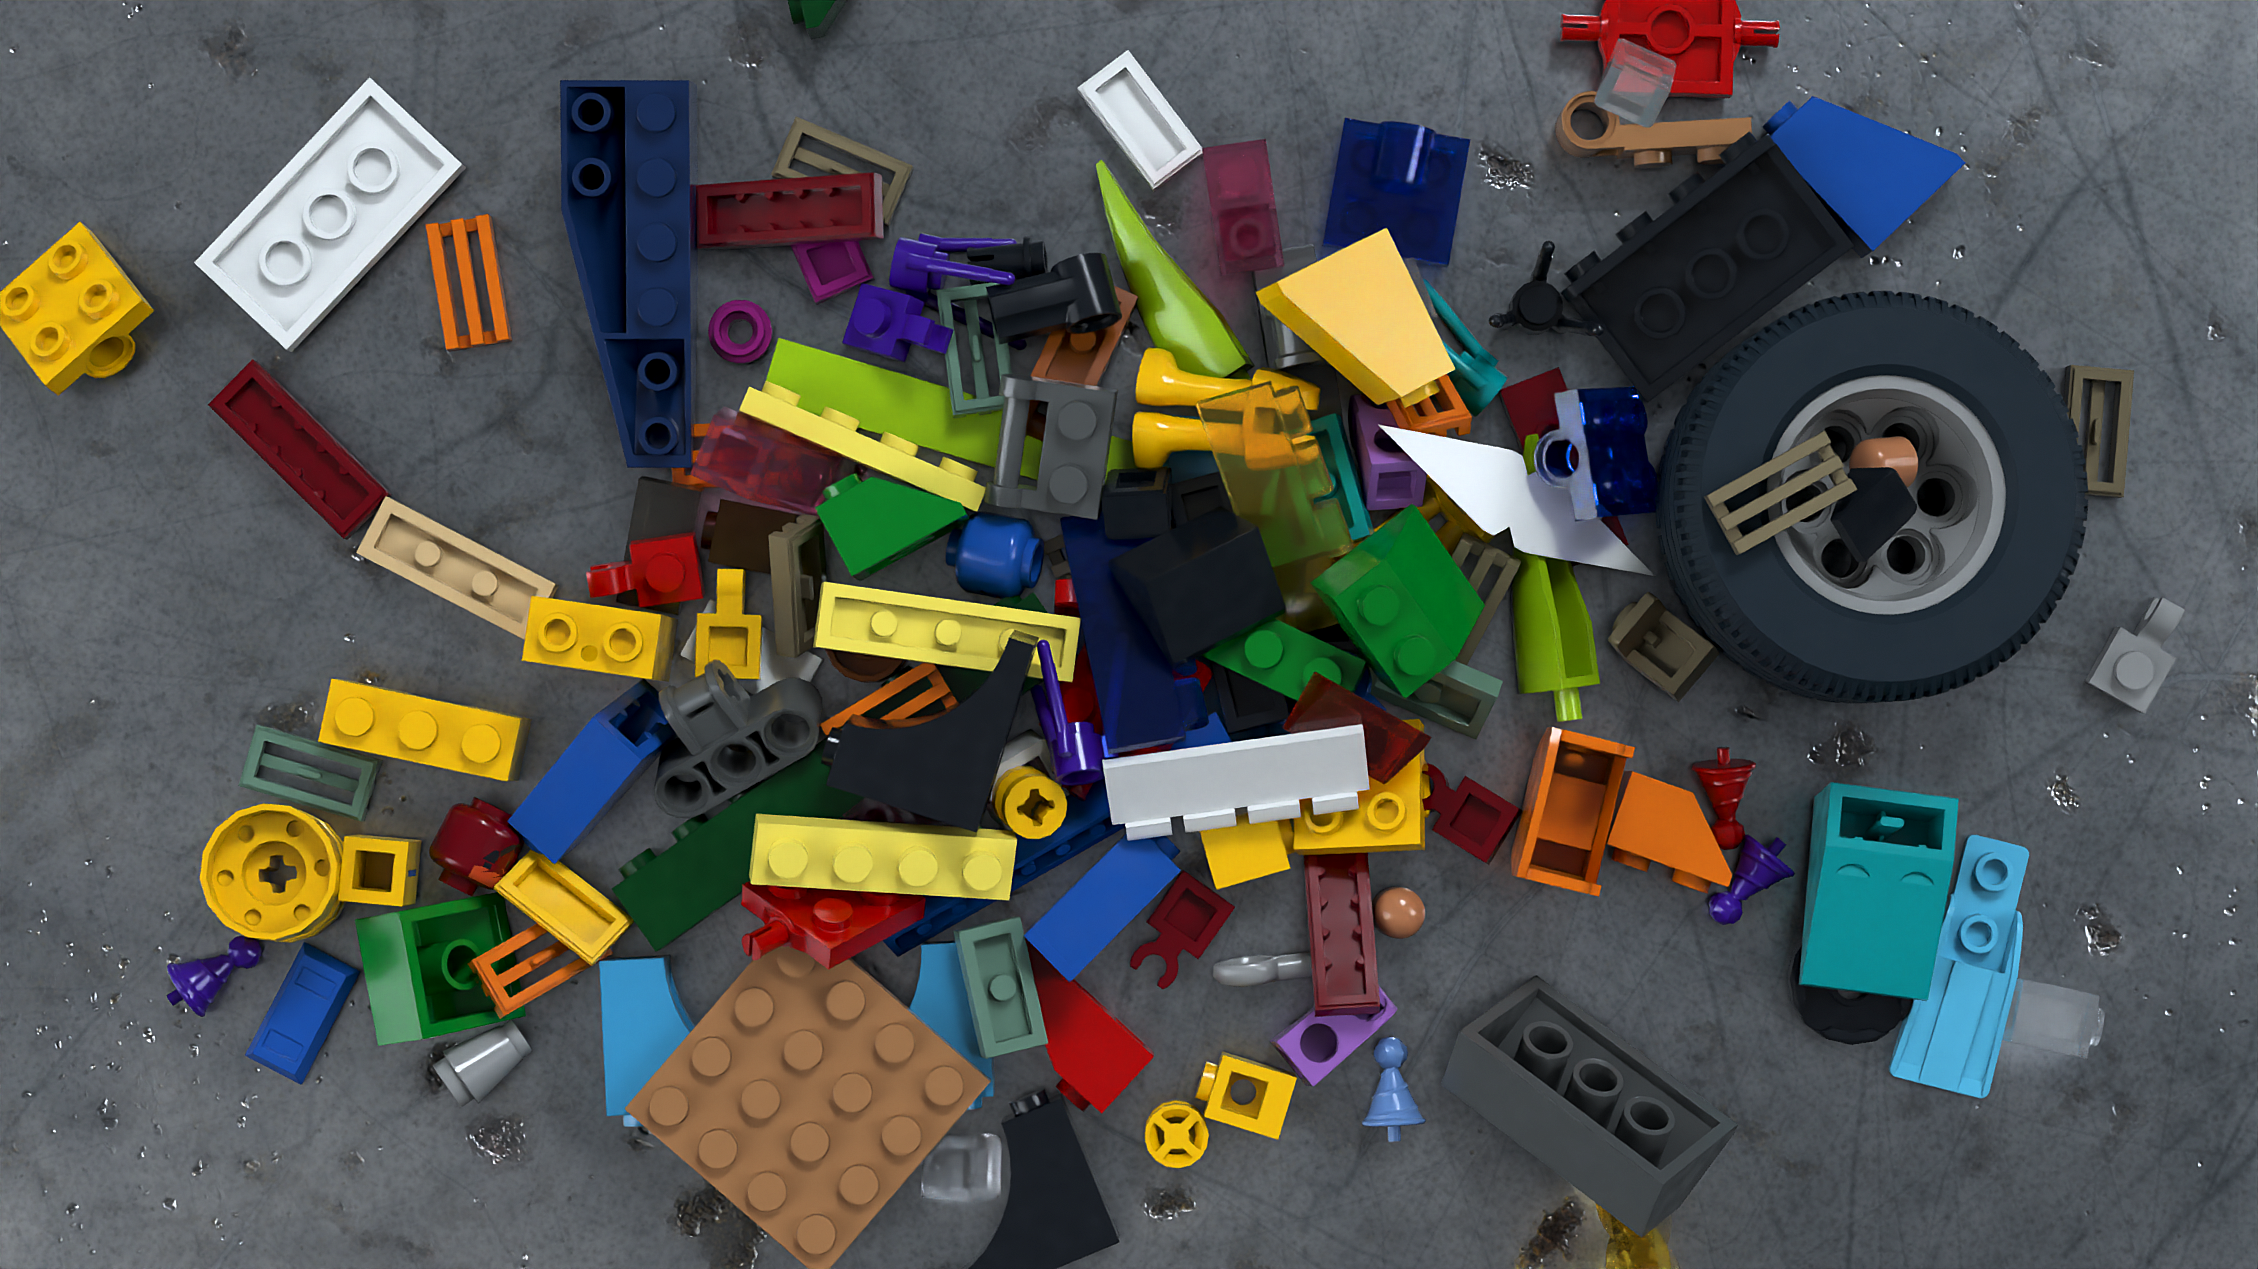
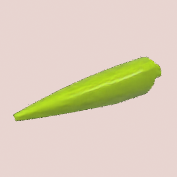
M1101 159L1095 166L1107 221L1121 268L1131 293L1138 296L1136 307L1154 347L1171 352L1176 359L1178 368L1185 372L1217 378L1251 379L1247 371L1255 367L1224 315L1155 240L1108 166Z
M1538 434L1526 435L1523 459L1528 475L1543 467L1546 468ZM1513 544L1512 556L1521 560L1511 587L1513 644L1519 694L1553 691L1557 722L1583 719L1579 687L1600 684L1592 621L1578 587L1571 561L1524 553L1515 548Z

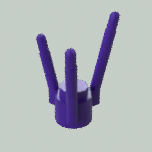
M920 233L918 240L900 237L893 254L889 285L890 287L906 290L907 295L925 302L924 306L939 312L937 295L930 292L931 289H943L947 275L1003 285H1012L1015 282V276L1012 273L949 261V253L944 252H967L968 247L981 248L1017 244L1014 239L940 238ZM951 303L953 320L967 326L965 309ZM979 316L981 333L994 339L992 322ZM1025 339L1009 342L1008 345L1017 350H1023L1026 348L1027 343Z
M1120 634L1116 639L1102 736L1095 733L1092 723H1068L1050 644L1044 639L1037 643L1048 702L1040 685H1035L1031 688V695L1049 750L1052 774L1055 775L1056 783L1060 785H1083L1097 782L1104 778L1102 760L1119 758L1116 736L1129 638L1125 634Z

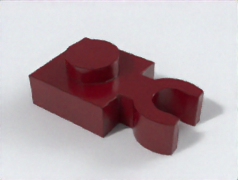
M1427 763L1428 771H1422V773L1432 778L1434 790L1429 797L1422 799L1424 810H1430V813L1436 811L1441 814L1432 830L1489 865L1522 810L1467 776L1463 778L1457 790L1454 791L1449 788V782L1445 774L1436 766Z
M1182 870L1146 921V923L1160 932L1159 936L1155 941L1143 943L1134 951L1130 960V967L1137 970L1145 957L1152 954L1161 956L1166 962V971L1159 978L1157 986L1161 989L1167 988L1173 983L1178 974L1179 964L1177 957L1184 949L1199 960L1233 912L1235 906Z

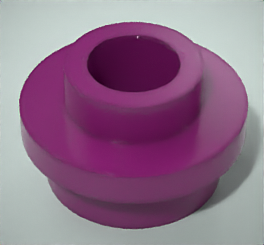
M733 300L723 304L714 312L709 322L708 336L711 346L720 357L731 363L746 364L759 359L767 351L772 340V324L768 315L760 306L747 300ZM738 321H746L752 326V337L744 344H736L730 339V328Z

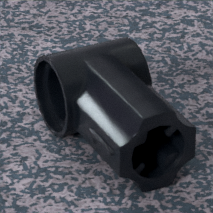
M1086 253L1067 258L1055 264L1051 272L1015 280L1012 285L998 284L986 287L990 313L1000 345L1066 329L1068 333L1072 334L1095 332L1114 325L1122 318L1106 255L1102 253Z

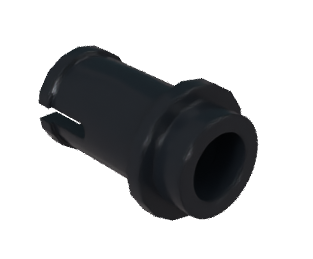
M1024 236L1023 243L967 248V258L971 261L967 262V264L1009 272L1015 276V280L1048 273L1044 241L1032 242L1031 236ZM970 279L971 285L988 283Z

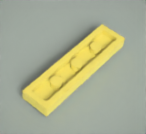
M765 381L761 391L752 387L748 388L738 413L921 491L960 502L968 511H978L986 487L974 483L978 471L946 457L942 458L939 467L915 458L919 449L918 445L887 432L883 433L880 442L856 432L860 423L859 420L825 406L821 417L798 408L800 395L771 382Z
M822 582L813 647L992 672L1004 652L1010 635L1014 630L1039 637L1038 642L1042 639L1047 640L1050 644L1059 682L1071 683L1073 681L1081 618ZM1036 647L1027 677L1043 679Z
M756 814L749 878L751 884L1009 900L1017 838L1014 831L979 828L976 833L960 827Z

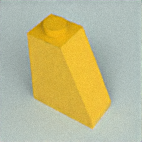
M1387 228L1369 235L1255 292L1260 303L1377 405L1400 398L1404 408L1420 402L1440 391L1435 382L1436 379L1455 370Z

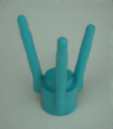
M1421 279L1417 283L1419 291L1467 350V352L1464 350L1458 355L1442 340L1455 367V370L1447 373L1468 411L1476 417L1492 401L1508 377L1495 368L1499 360L1478 343L1426 279ZM1434 394L1429 397L1438 402Z

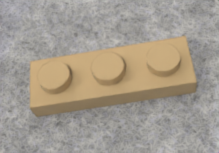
M385 496L356 552L524 640L531 596L553 598L559 586L553 581Z

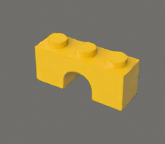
M331 679L318 742L510 782L519 781L532 719L473 706L411 695L407 692L350 680Z

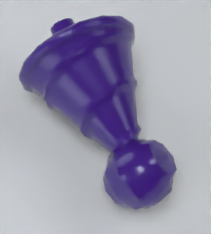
M1749 834L1744 836L1745 843L1740 852L1741 856L1736 872L1733 874L1734 880L1730 892H1717L1709 901V914L1716 922L1722 925L1736 923L1743 914L1742 900H1748L1750 896L1761 890L1769 889L1771 885L1795 875L1791 868L1777 858L1786 846L1778 837L1766 849Z
M241 935L234 937L229 943L228 955L220 954L219 956L205 959L197 958L194 961L178 964L169 963L167 971L176 989L167 995L168 1000L174 1006L184 999L198 1016L204 1017L206 1009L213 1003L223 984L227 983L228 977L235 967L249 969L259 963L262 954L259 943L254 938Z

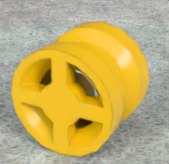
M1017 766L1007 770L998 778L992 790V805L995 814L1016 834L1027 839H1041L1051 835L1061 826L1066 816L1067 800L1063 789L1044 772L1032 766ZM1043 801V803L1039 804L1038 808L1034 811V815L1032 816L1031 809L1035 807L1037 802Z
M1171 1100L1163 1102L1152 1110L1146 1120L1144 1135L1147 1149L1157 1162L1166 1167L1182 1168L1190 1166L1201 1158L1207 1148L1209 1133L1205 1117L1197 1107L1187 1101Z

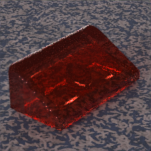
M1315 671L1283 726V729L1294 734L1362 724L1368 776L1384 785L1416 757L1432 738Z

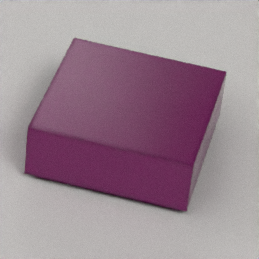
M858 241L790 245L817 305L861 286V283L866 284L875 280Z

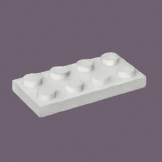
M369 77L194 263L286 350L292 352L466 167Z

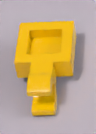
M718 569L716 614L697 613L695 678L705 673L704 667L706 664L713 660H720L728 667L736 679L761 680L763 616L744 614L746 597V571L744 569Z

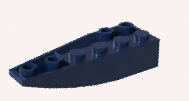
M560 80L561 211L627 468H692L698 285L696 185H698L697 85L689 80Z

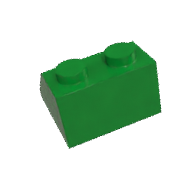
M857 473L847 476L824 489L822 492L827 501L815 507L851 576L859 581L868 578L951 533L954 528L958 529L964 526L966 521L970 519L960 502L876 477H870L862 481Z
M1412 503L1310 582L1365 661L1369 663L1368 665L1380 682L1404 699L1457 658L1485 607L1481 598L1418 508Z
M498 892L355 919L378 1046L423 1040L526 1016L523 1005L499 1019L494 1010L496 1005L490 995L486 996L481 988L483 984L477 973L473 974L468 965L471 960L511 938L505 900ZM514 952L491 965L497 976L517 965ZM519 979L504 987L509 998L521 992Z

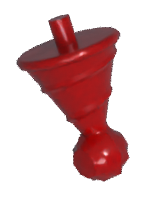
M1717 747V759L1701 761L1692 766V770L1696 772L1701 782V787L1704 788L1712 804L1711 808L1715 810L1719 818L1710 829L1719 848L1722 850L1738 848L1744 840V827L1736 820V811L1741 799L1744 797V790L1749 777L1752 775V770L1756 767V763L1751 760L1730 759V747Z

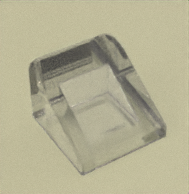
M1618 38L1596 92L1594 103L1604 110L1643 127L1650 128L1670 93L1677 64L1675 61L1623 38L1622 40Z
M946 1133L922 1161L921 1198L979 1202L997 1199L1000 1195L1001 1137L999 1135Z

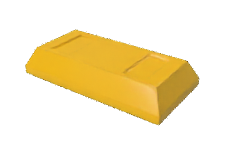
M532 849L494 886L495 891L591 966L634 923L631 916L563 863L558 861L556 864H553L544 854L536 853Z

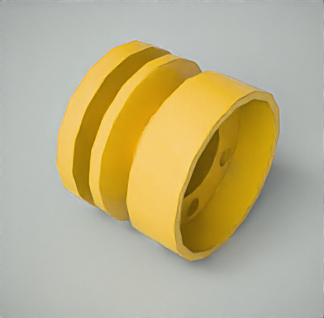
M262 803L236 811L215 829L203 850L200 881L207 905L225 926L249 938L293 943L316 936L338 919L347 903L346 901H338L343 840L330 824L291 806ZM280 859H283L285 865L297 870L296 879L286 881L285 892H283L281 885L273 884L269 881V872L279 870Z

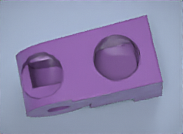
M1365 394L1351 395L1348 408L1349 432L1362 477V492L1366 510L1406 508L1411 503L1416 507H1422L1427 473L1379 426L1399 428L1386 403L1377 405Z
M1379 986L1380 1013L1315 1017V1010L1312 1007L1292 1025L1286 1027L1270 1040V1042L1306 1086L1314 1087L1386 1023L1398 1008Z

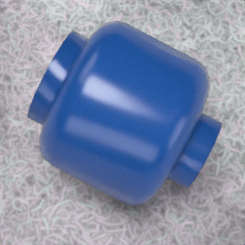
M979 511L969 517L970 519L966 521L963 529L954 528L952 530L946 547V564L955 567L957 583L964 591L1003 599L1004 597L1021 595L1025 588L1032 589L1037 584L1044 559V541L1042 538L1035 536L1034 528L1028 520Z

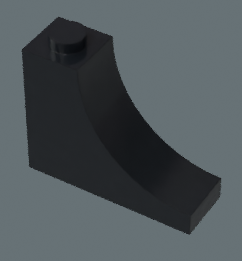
M1014 630L992 673L970 694L947 708L921 717L898 720L875 719L852 714L845 722L843 730L832 727L821 759L822 765L831 767L826 785L977 833L983 822L1039 637Z
M1041 1089L1009 1103L1013 1114L1003 1117L1001 1122L1010 1155L1011 1178L1008 1201L1003 1216L991 1238L980 1252L961 1269H1057L1120 1243L1119 1231L1062 1093L1048 1098L1045 1089Z

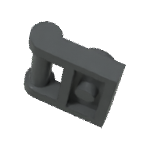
M1001 374L999 395L1005 396L994 479L986 483L984 502L1000 507L1026 508L1097 520L1101 515V497L1106 479L1118 390L1019 374ZM1030 400L1048 402L1037 487L1019 484Z

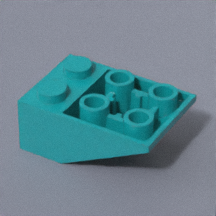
M1830 782L1814 797L1799 985L1921 1001L1928 1000L1954 864L1958 798Z

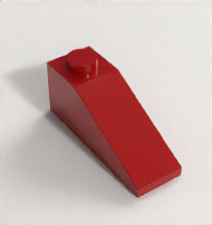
M1025 937L1048 1044L1044 1045L1054 1070L1062 1077L1056 1084V1087L1081 1111L1084 1112L1092 1104L1102 1114L1154 1057V1052L1075 979L1068 982Z

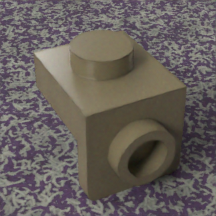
M1647 592L1639 602H1632L1619 613L1613 624V632L1608 638L1610 644L1624 661L1677 702L1685 696L1720 654L1713 644L1670 613L1662 602L1650 592Z

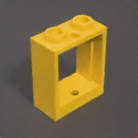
M531 596L522 661L669 682L678 619L662 614Z

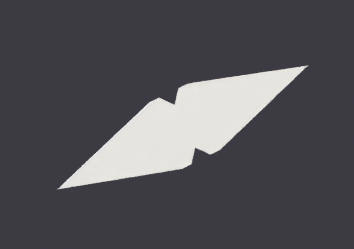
M1379 425L1482 530L1494 536L1509 527L1514 547L1524 553L1655 576L1553 472L1543 467L1528 475L1523 456L1517 452Z

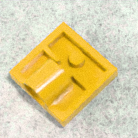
M78 222L0 291V327L42 383L58 396L84 373L94 378H106L124 369L135 353V342L129 333L154 312V309L96 235L81 222Z
M1420 719L1388 720L1387 740L1379 760L1375 763L1367 760L1370 790L1357 791L1359 809L1314 815L1311 798L1299 799L1301 817L1294 818L1293 850L1299 856L1425 850V818H1428L1430 810H1424L1422 799L1431 795L1430 776L1422 773V771H1428V766L1424 756V724Z

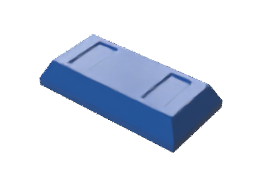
M304 942L245 1056L302 1085L361 971Z

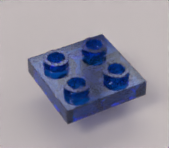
M1345 118L1322 246L1343 249L1387 228L1402 260L1447 268L1450 261L1470 139L1436 134V131L1411 123L1383 121L1379 124Z
M1635 387L1589 388L1555 393L1560 429L1544 434L1537 442L1534 450V466L1538 476L1544 483L1552 487L1570 488L1575 522L1630 517L1656 512L1655 496L1657 494L1658 480L1655 469L1648 460L1644 436L1648 425L1647 413L1643 403L1638 399L1637 389ZM1572 445L1577 448L1579 454V464L1576 471L1572 468L1569 460Z

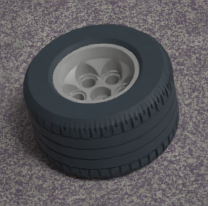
M1864 291L1843 294L1841 297L1833 296L1822 299L1812 305L1807 304L1791 311L1786 316L1783 315L1744 340L1740 345L1735 346L1721 358L1720 362L1713 365L1702 377V382H1699L1687 397V404L1681 407L1674 421L1675 428L1669 432L1664 446L1666 454L1661 457L1658 471L1661 481L1657 482L1656 502L1659 503V508L1656 509L1657 528L1661 529L1662 535L1658 536L1661 553L1667 556L1668 561L1664 562L1670 581L1675 580L1677 586L1674 589L1682 605L1687 604L1689 607L1687 613L1696 626L1703 627V634L1715 647L1720 646L1723 649L1722 654L1736 665L1741 664L1743 670L1756 678L1765 679L1767 684L1783 691L1789 690L1795 695L1834 703H1877L1921 699L1924 696L1931 697L1948 692L1951 688L1957 689L1971 683L1976 677H1983L1999 667V662H2006L2021 650L2020 644H2027L2040 630L2039 623H2046L2057 607L2055 601L2062 599L2070 583L2068 576L2074 574L2080 557L2077 550L2083 546L2086 531L2083 521H2087L2088 499H2085V493H2088L2087 472H2083L2082 465H2085L2082 445L2077 443L2076 438L2079 435L2073 418L2069 419L2067 415L2069 409L2061 394H2056L2054 391L2055 384L2045 370L2040 371L2038 368L2039 363L2026 349L2021 350L2018 348L2020 344L2005 331L1998 332V327L1981 316L1975 318L1972 311L1956 304L1948 307L1947 301L1930 296L1922 299L1920 294L1898 292L1895 295L1892 291H1871L1868 294ZM1888 427H1896L1906 433L1918 457L1917 475L1914 482L1907 488L1917 504V510L1911 519L1866 562H1857L1849 551L1851 556L1850 568L1842 577L1832 576L1822 565L1821 559L1824 547L1831 541L1839 542L1848 549L1830 521L1837 501L1816 512L1808 522L1799 521L1749 550L1736 555L1704 496L1812 438L1823 430H1832L1843 438L1846 448L1842 460L1844 465L1842 468L1846 475L1850 472L1849 460L1851 453L1861 441L1882 438L1884 431ZM1813 452L1724 501V504L1729 513L1822 462L1817 453ZM1829 475L1805 487V489L1810 491L1815 497L1832 488L1834 484ZM1925 481L1937 484L1944 492V508L1937 516H1929L1918 506L1916 499L1917 490ZM1787 498L1738 524L1737 527L1742 536L1788 512L1786 507ZM1895 538L1907 541L1914 549L1915 563L1907 574H1900L1889 566L1887 549Z

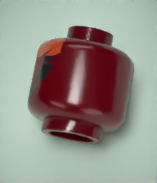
M476 797L473 798L470 805L465 803L453 805L449 809L429 849L433 862L444 868L438 880L472 897L478 886L494 890V886L512 869L524 846L522 835L507 822L512 815Z

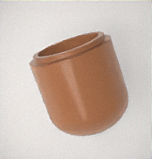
M1903 436L1866 439L1857 444L1853 449L1849 460V469L1893 468L1908 488L1914 482L1917 475L1918 457L1912 443Z
M1398 886L1388 887L1381 890L1372 900L1374 927L1386 936L1396 939L1407 938L1414 935L1423 925L1425 919L1424 904L1421 898L1410 889Z

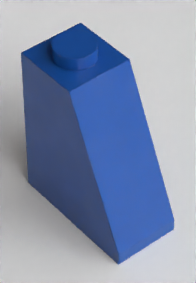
M1814 96L1799 109L1789 100L1762 126L1854 244L1852 249L1861 258L1873 252L1965 164L1957 153Z
M643 678L593 716L508 819L507 822L522 835L523 841L530 849L541 855L544 854L553 864H556L586 838L661 755L664 747L678 736L668 723L661 709L659 692Z
M1125 833L1026 930L1024 936L1070 982L1181 871L1172 861L1181 851L1167 836L1128 841L1127 834Z

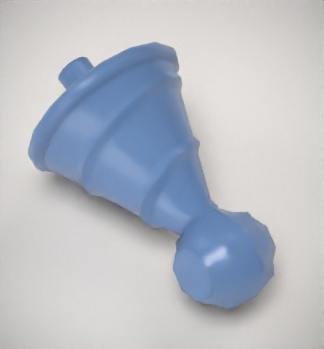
M1391 1036L1381 1039L1374 1048L1375 1061L1379 1063L1384 1071L1380 1074L1381 1078L1376 1092L1372 1096L1373 1100L1368 1114L1362 1121L1363 1126H1388L1389 1142L1401 1141L1400 1126L1420 1125L1426 1122V1119L1422 1118L1418 1105L1408 1089V1084L1403 1080L1398 1069L1407 1060V1046L1403 1044L1400 1038Z

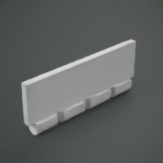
M1362 724L1102 760L1112 825L1125 823L1128 841L1173 835L1170 817L1182 815L1185 833L1237 826L1234 808L1247 807L1250 824L1301 817L1299 799L1311 798L1314 815L1359 809L1357 791L1370 790Z

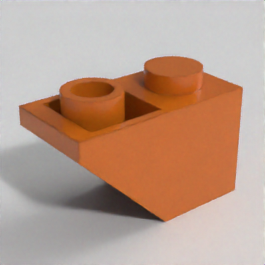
M1624 771L1606 845L1615 848L1611 860L1644 872L1648 871L1651 861L1673 868L1675 871L1671 879L1672 882L1708 894L1711 883L1729 887L1732 873L1694 793L1634 771Z

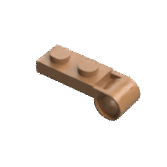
M1594 91L1582 92L1571 98L1559 114L1555 125L1557 141L1570 155L1580 158L1617 156V159L1634 158L1635 168L1670 166L1673 164L1672 156L1696 154L1698 164H1724L1719 154L1749 131L1752 133L1751 117L1620 125L1619 113L1613 101L1606 95ZM1578 110H1590L1596 113L1603 123L1602 136L1595 140H1585L1577 136L1571 126V115Z

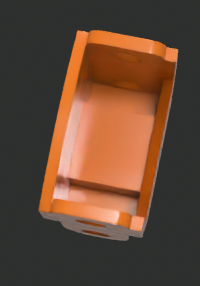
M1547 727L1535 751L1521 809L1522 812L1512 846L1511 867L1513 876L1599 897L1602 886L1596 883L1626 759L1633 758L1635 747L1577 732Z

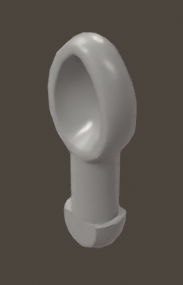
M1310 952L1280 956L1253 955L1224 960L1213 966V977L1219 983L1233 987L1255 986L1275 981L1312 977Z

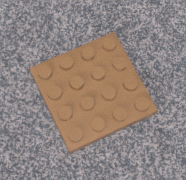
M781 946L762 956L759 960L751 961L624 1109L808 1269H830L987 1087L991 1079L853 959L849 958L828 970L807 953L790 948L789 946Z

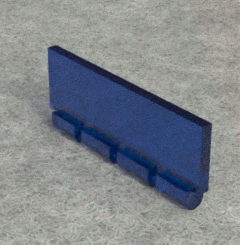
M1101 511V515L1097 520L1077 516L1060 518L1061 533L1079 618H1081L1080 622L1108 754L1186 741L1185 731L1197 730L1209 724L1200 680L1190 677L1178 679L1174 682L1176 678L1194 674L1197 671L1196 661L1193 659L1185 662L1175 669L1171 667L1108 567L1109 560L1154 538L1108 539L1105 533L1103 511Z

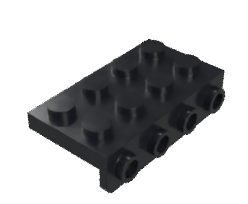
M1749 131L1719 154L1726 164L1725 167L1706 181L1697 171L1667 194L1674 206L1653 221L1647 211H1645L1615 234L1623 245L1602 260L1594 250L1564 273L1571 282V285L1560 293L1567 302L1573 305L1583 320L1599 323L1604 327L1603 334L1596 337L1647 403L1854 247V244L1769 133L1757 141Z

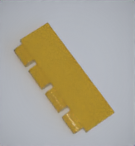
M1267 381L1198 401L1196 408L1234 514L1258 526L1286 606L1285 613L1275 619L1304 633L1339 624L1310 582L1335 564L1333 557L1344 555L1353 550L1355 546L1339 500L1333 498L1314 504L1313 498L1326 495L1334 490L1318 440L1312 439L1293 445L1292 439L1313 431L1299 386H1290L1275 392L1272 382Z

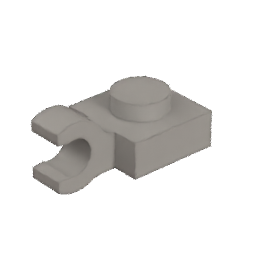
M2153 597L2133 634L2122 627L2114 628L2084 682L2135 711L2145 714L2176 660V657L2160 648L2178 625L2185 610L2163 597L2160 599Z

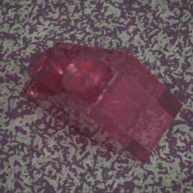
M1266 139L1202 148L1201 164L1220 276L1284 267Z
M724 406L712 418L690 475L752 501L818 516L815 507L824 503L825 496L822 491L831 486L843 456Z

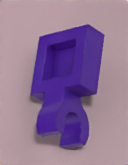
M861 283L842 343L857 350L905 363L911 345L946 354L954 330L937 325L934 320L920 316L925 302L907 294Z

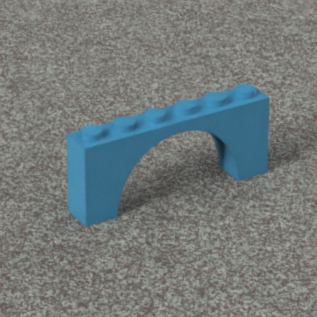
M955 940L924 942L921 945L919 980L909 1009L991 1079V1082L967 1110L982 1108V1097H993L995 1094L994 1057L985 1059L980 1055ZM671 955L615 957L599 961L606 1116L623 1115L624 1126L627 1127L643 1125L624 1108L695 1027L678 994L672 971Z

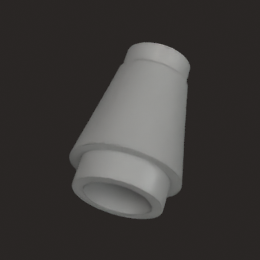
M509 1020L501 1027L499 1025L443 1050L445 1057L432 1066L460 1107H463L473 1099L479 1104L523 1060V1057L532 1052V1049L513 1021Z

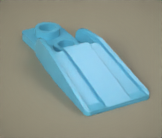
M1973 834L1965 838L1952 893H1948L1929 997L1927 1001L1913 1000L1910 1011L1902 1021L1889 1065V1072L1892 1076L1977 1098H1985L1989 1094L2018 978L2023 921L2020 911H2016L2029 858V852L2025 847Z

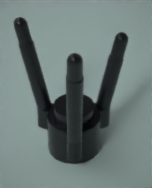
M1545 241L1543 243L1535 268L1531 273V280L1513 295L1509 304V312L1497 313L1489 318V324L1492 327L1509 329L1516 326L1519 331L1528 335H1539L1547 332L1550 328L1560 334L1569 332L1587 336H1600L1604 332V327L1599 323L1567 318L1562 314L1563 301L1560 293L1553 285L1547 283V274L1555 249L1552 241Z

